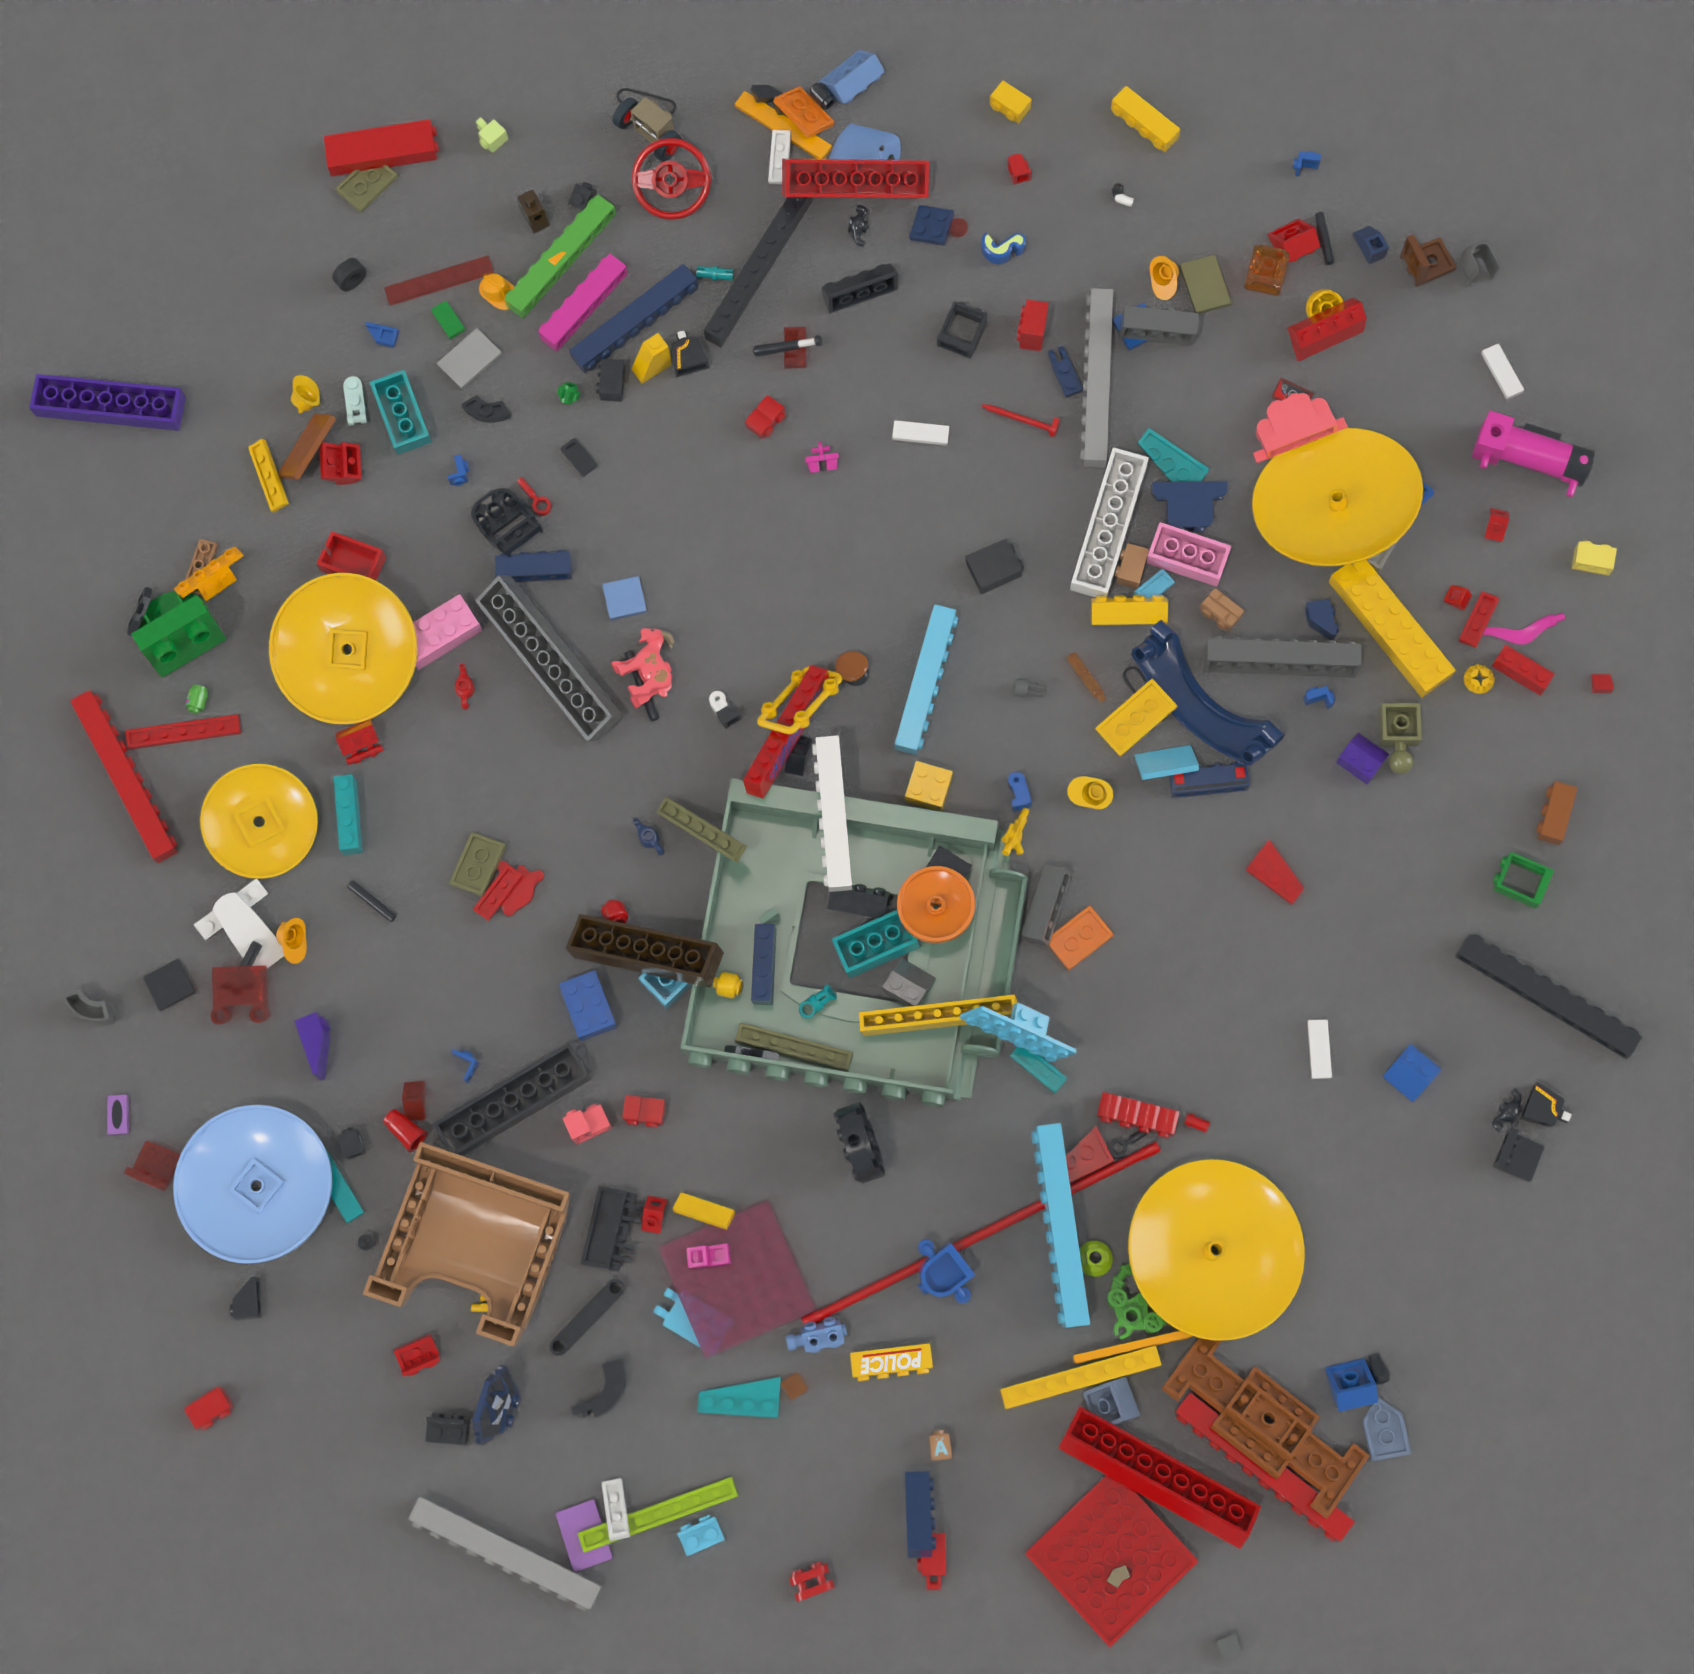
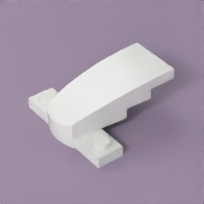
M257 878L237 893H228L220 897L215 903L213 910L194 924L205 940L221 928H224L243 958L252 941L260 943L262 948L251 967L256 976L284 956L283 947L278 943L276 936L251 908L252 905L268 894Z

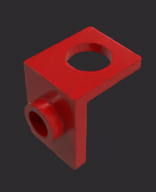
M1490 508V518L1484 538L1503 542L1510 519L1509 512Z
M648 1196L643 1210L642 1231L661 1233L663 1213L667 1199ZM651 1202H659L661 1205L654 1206Z

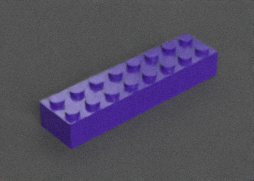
M36 374L29 408L36 417L180 431L186 396L181 388Z

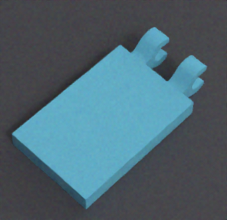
M667 1288L663 1295L675 1302L674 1306L668 1312L657 1305L653 1312L665 1319L662 1324L663 1326L714 1356L734 1320L684 1290L679 1295Z

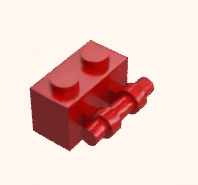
M371 719L335 733L336 741L343 756L352 754V756L345 758L348 765L358 764L361 760L370 756L373 758L377 756V753L384 751L381 744L373 746L374 743L379 742ZM364 747L368 748L367 750L362 751L360 753L357 752V750H360Z

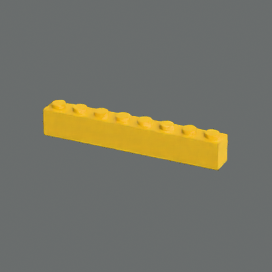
M1015 995L859 1012L860 1032L864 1036L968 1025L966 1021L960 1019V1014L981 1006L1011 1019L1013 1004L1018 1003Z
M1155 1345L1006 1387L999 1391L1004 1408L1008 1410L1161 1366V1361Z

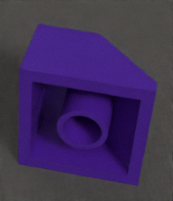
M1357 733L1341 753L1336 763L1368 785L1390 754L1360 733Z

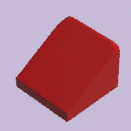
M1451 585L1443 601L1464 611L1472 595L1467 588Z
M1591 674L1592 693H1612L1614 685L1611 674Z

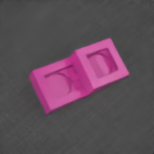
M727 1243L686 1248L688 1268L731 1264L730 1249Z

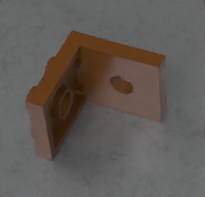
M1414 234L1406 238L1400 258L1405 260L1407 264L1406 270L1409 275H1413L1416 287L1456 270L1457 267L1441 237L1419 245ZM1427 258H1434L1436 263L1430 264Z

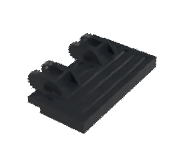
M598 1187L580 1264L619 1272L621 1263L613 1262L614 1260L632 1263L633 1258L618 1255L619 1248L635 1251L636 1246L619 1243L618 1240L627 1241L630 1224L622 1223L623 1221L637 1224L642 1223V1219L638 1217L627 1216L628 1210L643 1212L644 1210L642 1206L627 1203V1201L636 1202V1193Z

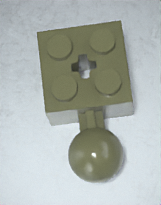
M1382 703L1378 709L1379 745L1395 746V752L1389 758V767L1396 774H1406L1412 769L1414 764L1412 755L1406 751V746H1418L1422 741L1420 703Z

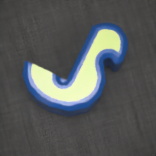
M986 232L982 236V254L994 264L1006 263L1010 259L1012 252L1020 256L1026 248V237L1021 233L1016 232L997 246Z

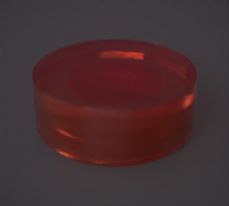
M955 218L952 220L950 233L955 237H963L967 233L968 224L962 218Z

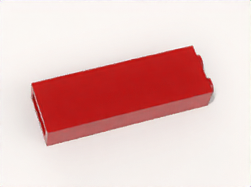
M427 119L324 136V144L329 173L332 177L351 174L355 170L365 171L383 168L384 165L395 167L437 160L439 145L438 141L435 142L434 137H437L436 126H432L431 120Z

